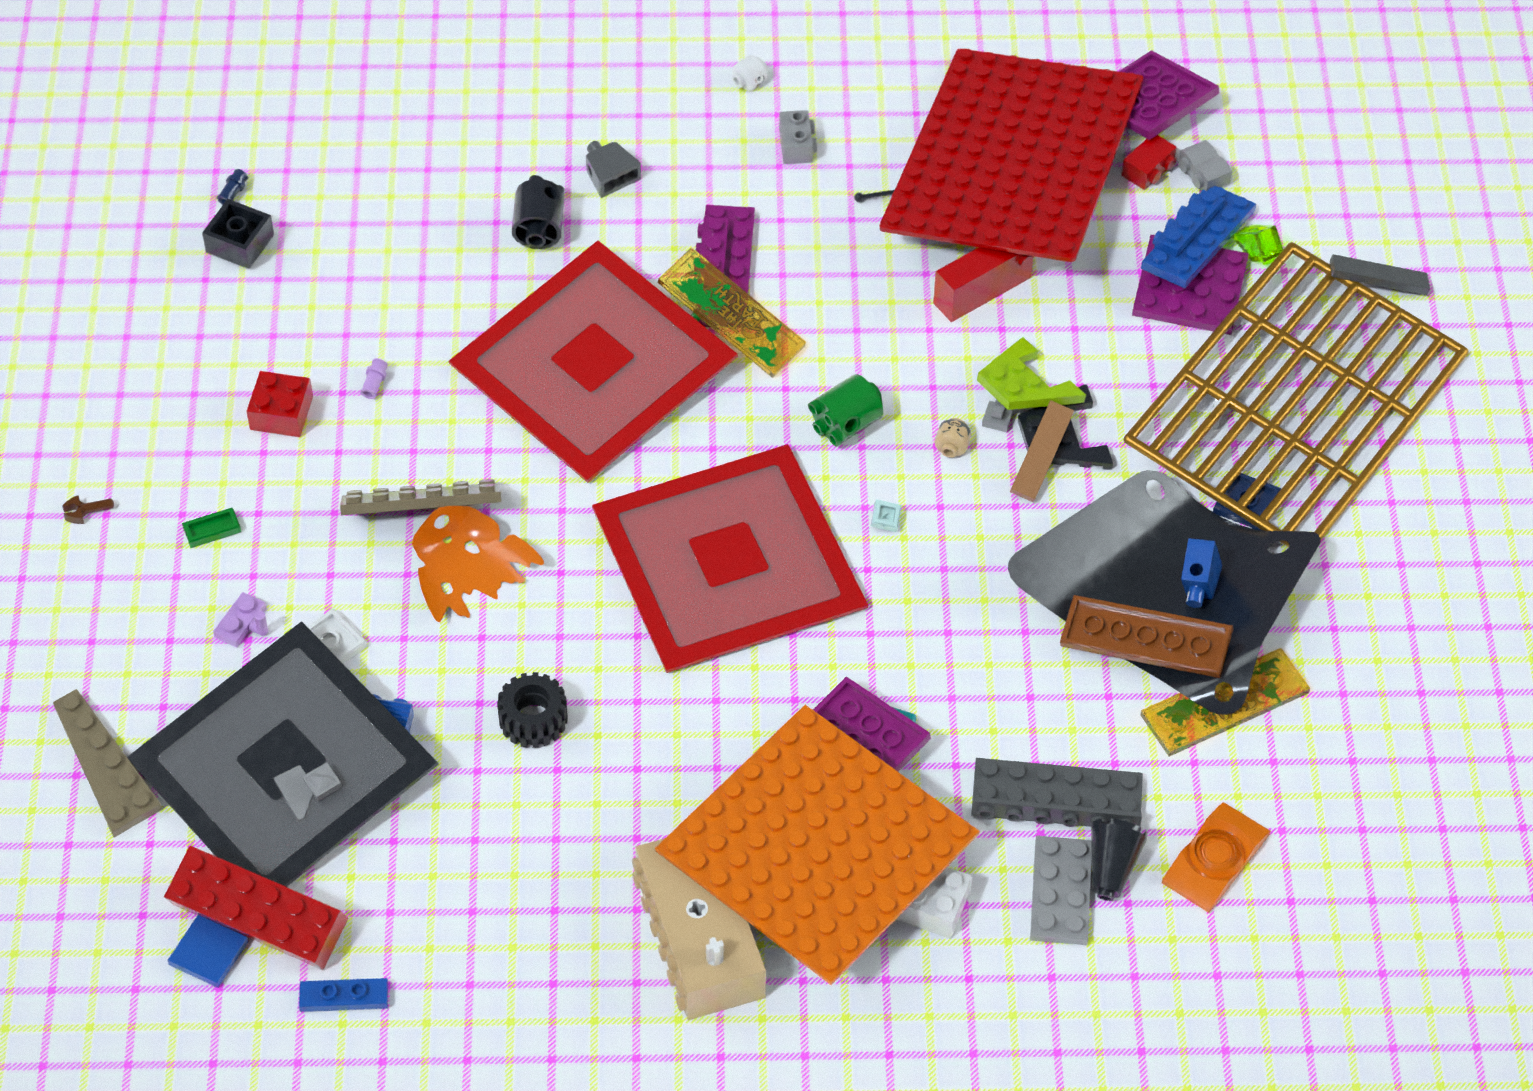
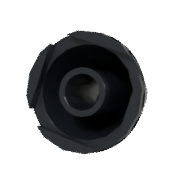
M1111 818L1110 823H1102V819L1093 821L1091 827L1092 890L1099 899L1113 901L1114 898L1121 896L1147 841L1148 833L1146 831L1143 834L1140 833V826L1128 821Z

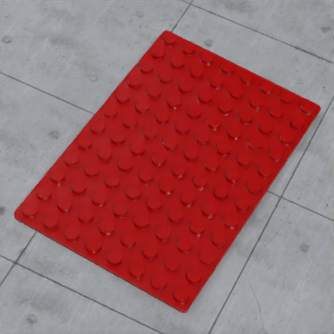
M968 48L957 49L881 219L879 230L887 233L1065 262L1076 261L1141 89L1143 76L1131 72L1125 73L1110 69L1091 68L1083 65L1078 66L1062 62L1017 57L1015 55L996 54Z

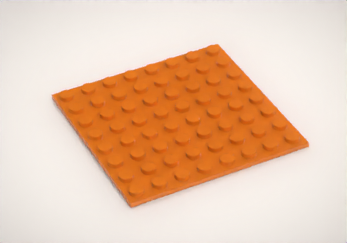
M805 704L657 845L655 851L824 981L832 985L979 835L980 831Z

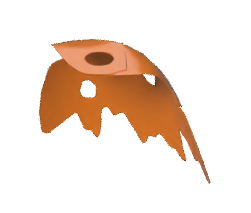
M444 506L437 508L420 526L412 541V546L417 556L425 564L423 567L418 568L421 590L427 606L437 622H441L447 607H450L459 616L470 618V613L462 599L463 592L471 595L475 589L497 600V590L501 587V582L510 584L525 582V579L517 573L509 562L520 563L530 568L532 562L538 565L544 564V560L539 553L514 534L508 535L500 542V529L496 521L470 506ZM448 515L449 522L446 526L440 529L434 526L435 520L439 516ZM451 536V539H452L451 542H449V543H444V542H443V539H445L446 537ZM471 540L477 545L480 552L473 554L465 549L464 544ZM441 583H450L453 589L452 593L445 594Z

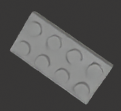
M1036 835L1030 924L1031 941L1087 945L1092 862L1091 840Z

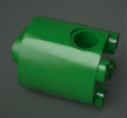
M859 374L851 375L808 403V408L815 420L812 423L815 432L819 436L824 434L835 447L882 418L884 414L882 395L879 388Z

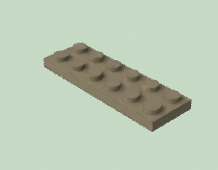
M494 479L479 480V484L468 485V481L453 482V486L442 487L441 483L427 484L424 489H415L413 485L399 487L400 491H389V488L373 489V493L362 494V490H350L341 497L340 511L341 515L498 503L502 502L500 482L495 483Z

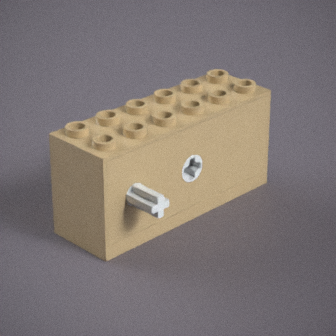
M665 838L635 846L636 858L632 859L634 884L636 889H641L642 891L641 903L645 914L650 913V929L653 937H658L659 939L658 951L662 962L667 961L669 968L666 970L670 986L676 987L677 994L675 999L679 1011H685L689 1021L764 999L766 997V969L749 923L655 851V847Z

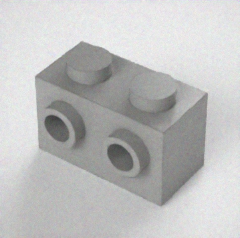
M780 111L779 133L783 164L812 163L813 153L817 152V140L812 138L811 135L815 134L814 120L809 119V111Z

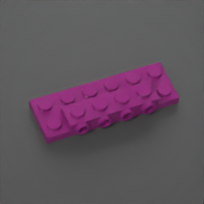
M706 204L703 224L698 223L697 238L702 240L701 243L696 242L695 257L700 258V262L706 266L698 268L694 264V272L698 273L697 275L694 274V277L699 278L698 284L704 283L703 290L705 292L706 290L711 291V297L713 291L710 289L726 284L731 285L727 296H725L726 300L732 294L735 295V292L740 294V304L745 303L740 309V313H736L731 307L737 300L736 295L730 301L731 305L727 307L731 309L730 312H734L733 316L738 315L737 321L743 319L736 329H745L744 323L746 318H742L741 314L748 302L755 207ZM709 298L710 302H712V306L713 304H715V308L720 307V311L724 309L723 307L718 306L716 301H714L712 298ZM696 303L695 313L701 317L699 323L704 327L728 328L727 324L731 318L725 320V317L717 313L718 309L711 310L710 308V311H705L701 309V305ZM733 321L729 324L733 326L737 321Z

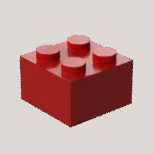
M259 371L246 410L250 430L301 437L313 400L311 379L308 377Z

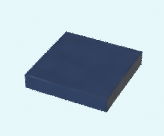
M1241 473L1224 494L1238 502L1256 478ZM1266 483L1246 508L1260 516L1282 488ZM1216 502L1213 508L1215 514L1253 529H1259Z

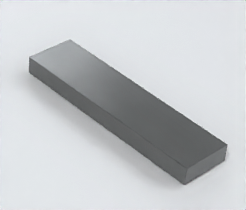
M1332 254L1329 260L1332 277L1421 295H1428L1430 291L1426 272Z

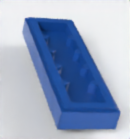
M388 978L300 981V1012L388 1009Z

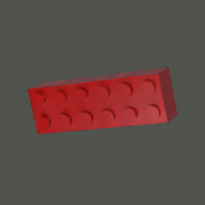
M189 845L164 895V898L174 906L205 917L321 970H324L349 919L339 909Z

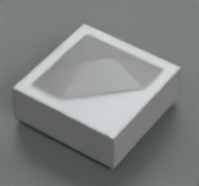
M327 762L302 776L317 801L342 788L341 782Z

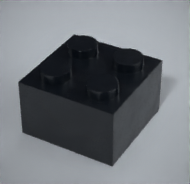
M227 199L202 232L205 252L250 269L274 236L271 215Z

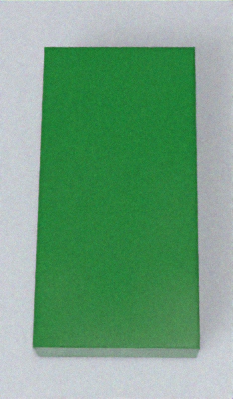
M233 507L182 523L190 549L241 533V527Z

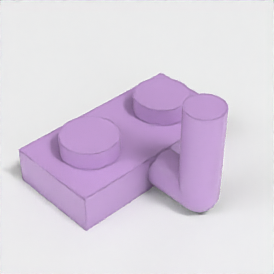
M242 592L213 630L214 637L237 648L249 631L265 636L268 633L264 613L267 609L266 602Z

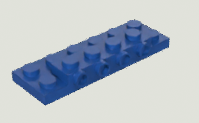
M1218 186L1210 187L1208 191L1202 190L1199 194L1193 193L1189 199L1188 206L1182 205L1179 208L1176 219L1170 218L1167 221L1164 232L1157 231L1152 242L1155 245L1154 249L1143 259L1141 269L1186 288L1255 212L1257 203Z

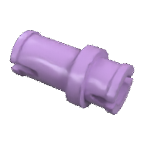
M374 358L372 364L367 367L365 372L367 377L360 392L363 397L367 399L376 398L381 381H384L387 375L385 370L388 364L386 361Z

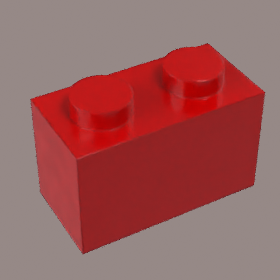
M1159 135L1154 136L1150 140L1146 138L1123 160L1121 176L1145 191L1151 184H1156L1166 170L1169 171L1173 168L1177 160L1175 158L1177 146Z

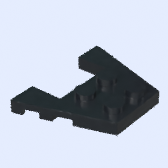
M1084 384L1078 387L1086 394L1084 403L1063 405L1074 411L1091 409L1093 400L1088 385ZM1048 406L1035 407L1018 415V425L1027 452ZM1070 419L1051 464L1064 465V462L1076 463L1079 464V467L1084 468L1095 465L1103 466L1102 469L1111 470L1113 468V461L1108 446L1102 445L1081 449Z

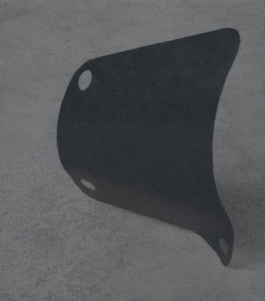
M1146 470L1127 479L1016 552L1009 560L1008 571L1010 578L1020 589L1064 621L1067 619L1073 596L1076 595L1233 626V633L1220 678L1126 660L1166 683L1208 711L1220 715H1228L1239 710L1245 703L1262 643L1320 545L1321 538L1315 532L1264 531L1231 522L1204 507L1166 474ZM1150 480L1159 482L1164 489V498L1155 500L1150 497L1146 490L1147 482ZM1189 538L1215 541L1222 562V569L1214 598L1203 599L1200 608L1190 607L1186 604L1187 596L1181 581ZM1283 540L1289 543V548L1284 552L1273 554L1268 551V547L1274 542ZM1222 682L1229 683L1233 689L1232 697L1226 702H1221L1215 697V688Z

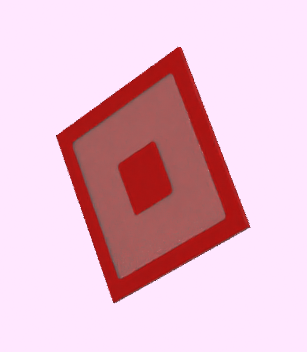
M597 240L448 362L569 468L589 483L738 357V353Z
M789 444L592 505L593 512L666 673L868 608V603Z

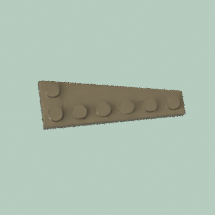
M75 689L53 702L55 711L69 738L112 836L115 838L161 811V803L80 692Z

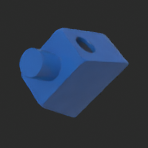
M1188 539L1181 581L1187 596L1186 604L1190 607L1200 608L1203 599L1214 598L1222 569V562L1215 541Z

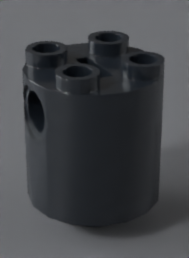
M532 175L529 177V180L518 185L515 191L512 219V236L516 242L532 249H545L558 243L561 238L565 192L563 186L545 180L539 175Z

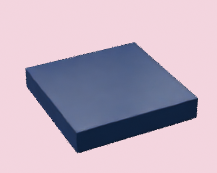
M197 915L168 958V965L219 988L248 944V938Z

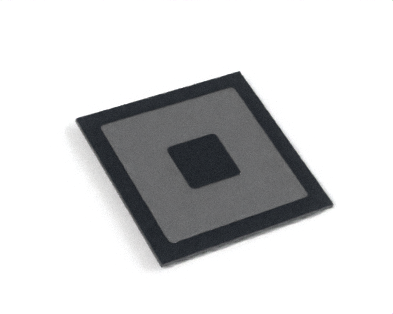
M302 621L127 756L131 764L216 857L285 887L289 886L439 765L429 752ZM327 762L341 782L342 788L320 801H317L314 795H312L305 818L299 822L274 781V777L299 765L308 774Z

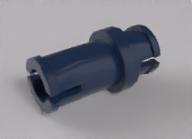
M236 168L233 174L227 177L226 185L216 197L220 204L223 205L227 199L234 200L238 192L243 191L245 182L249 178L247 173Z

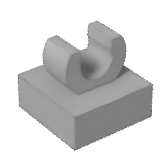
M997 399L995 402L989 401L982 420V427L1007 432L1014 410H1007Z

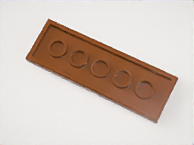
M1074 595L1060 639V646L1220 678L1233 633V626Z

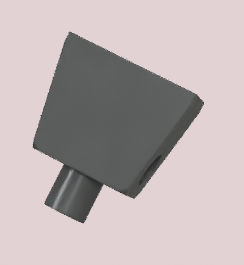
M592 141L587 146L586 170L601 198L641 180L640 161L617 142H611L602 146L598 141Z

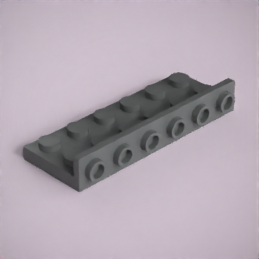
M976 757L971 816H978L983 819L1001 818L1013 822L1023 820L1034 821L1038 824L1055 823L1068 827H1092L1093 821L1097 819H1102V823H1110L1111 818L1141 826L1143 773Z

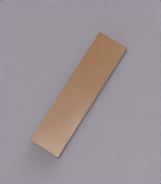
M1050 400L1010 493L1034 503L1074 410Z

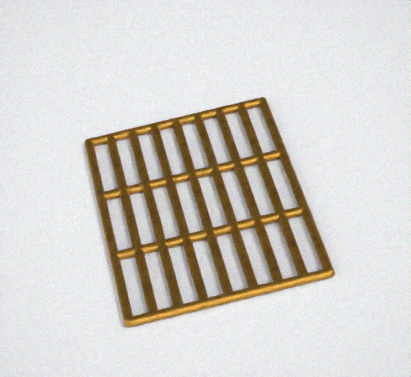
M1290 242L1127 432L1123 441L1264 531H1295L1339 476L1352 485L1314 531L1322 540L1465 359L1469 350L1360 282L1332 277L1329 263L1296 243ZM1292 254L1305 261L1260 316L1247 309ZM1313 267L1326 274L1281 329L1268 322ZM1334 280L1348 287L1303 342L1290 335ZM1356 293L1369 300L1325 355L1311 348ZM1377 306L1391 313L1346 369L1333 362ZM1240 316L1252 323L1206 380L1193 373L1195 368ZM1399 319L1412 326L1368 382L1354 375ZM1261 329L1274 337L1228 393L1214 386ZM1421 332L1434 339L1389 396L1376 388ZM1282 343L1295 350L1249 407L1236 400ZM1443 345L1455 352V355L1412 409L1398 402ZM1304 356L1317 363L1271 420L1258 413ZM1326 369L1339 377L1293 434L1279 427ZM1185 380L1198 388L1150 446L1137 439L1139 434ZM1347 383L1361 390L1315 448L1302 441V438ZM1206 394H1209L1218 401L1222 399L1172 460L1159 453V450ZM1369 396L1382 403L1381 407L1337 462L1323 454ZM1228 408L1242 415L1193 474L1180 466ZM1391 410L1404 417L1359 476L1345 468ZM1250 421L1263 428L1261 433L1215 488L1202 480ZM1272 435L1285 442L1238 502L1224 494ZM1294 448L1307 456L1260 516L1246 508ZM1316 462L1329 470L1282 530L1269 523V520ZM1280 541L1281 543L1289 547V543L1287 541Z

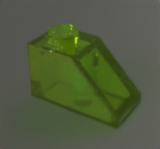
M1251 224L1238 230L1232 236L1242 251L1249 253L1248 258L1252 262H1262V265L1272 263L1283 250L1276 225Z

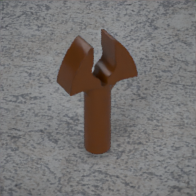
M76 495L62 505L63 511L68 512L64 513V518L70 523L84 524L83 517L86 514L113 509L114 501L112 498L84 503L80 501L79 495Z

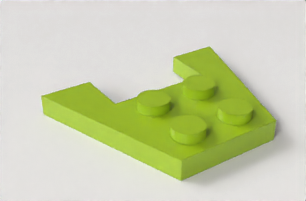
M1021 337L978 372L977 381L1007 410L1048 406L1050 400L1060 405L1084 403L1086 394L1071 380L1049 387L1024 364L1026 361L1037 358L1038 350L1024 337Z

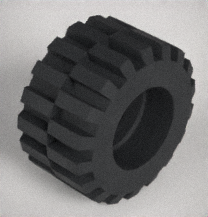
M533 672L532 675L528 676L527 673H522L520 678L516 676L511 678L510 684L505 683L502 686V691H499L497 701L500 729H503V735L506 738L510 737V742L514 744L520 742L521 747L527 748L528 745H532L533 748H539V744L549 745L551 739L556 741L559 738V733L565 731V724L568 721L567 700L563 687H559V682L556 679L550 680V676L547 674L539 676V672ZM531 705L545 708L543 712L536 715H527L520 712L523 708Z

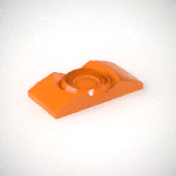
M1222 802L1207 817L1192 841L1181 850L1161 883L1210 913L1268 838L1271 831L1225 802Z

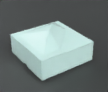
M876 499L870 526L896 532L902 505Z

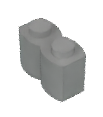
M1207 140L1180 150L1179 168L1183 173L1186 172L1192 178L1193 185L1197 189L1208 191L1210 187H1222L1231 183L1232 170L1229 164L1218 155L1215 148Z

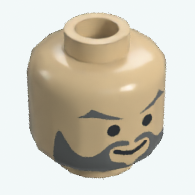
M959 418L945 420L938 428L934 441L935 447L946 457L961 456L968 448L972 435L971 429Z

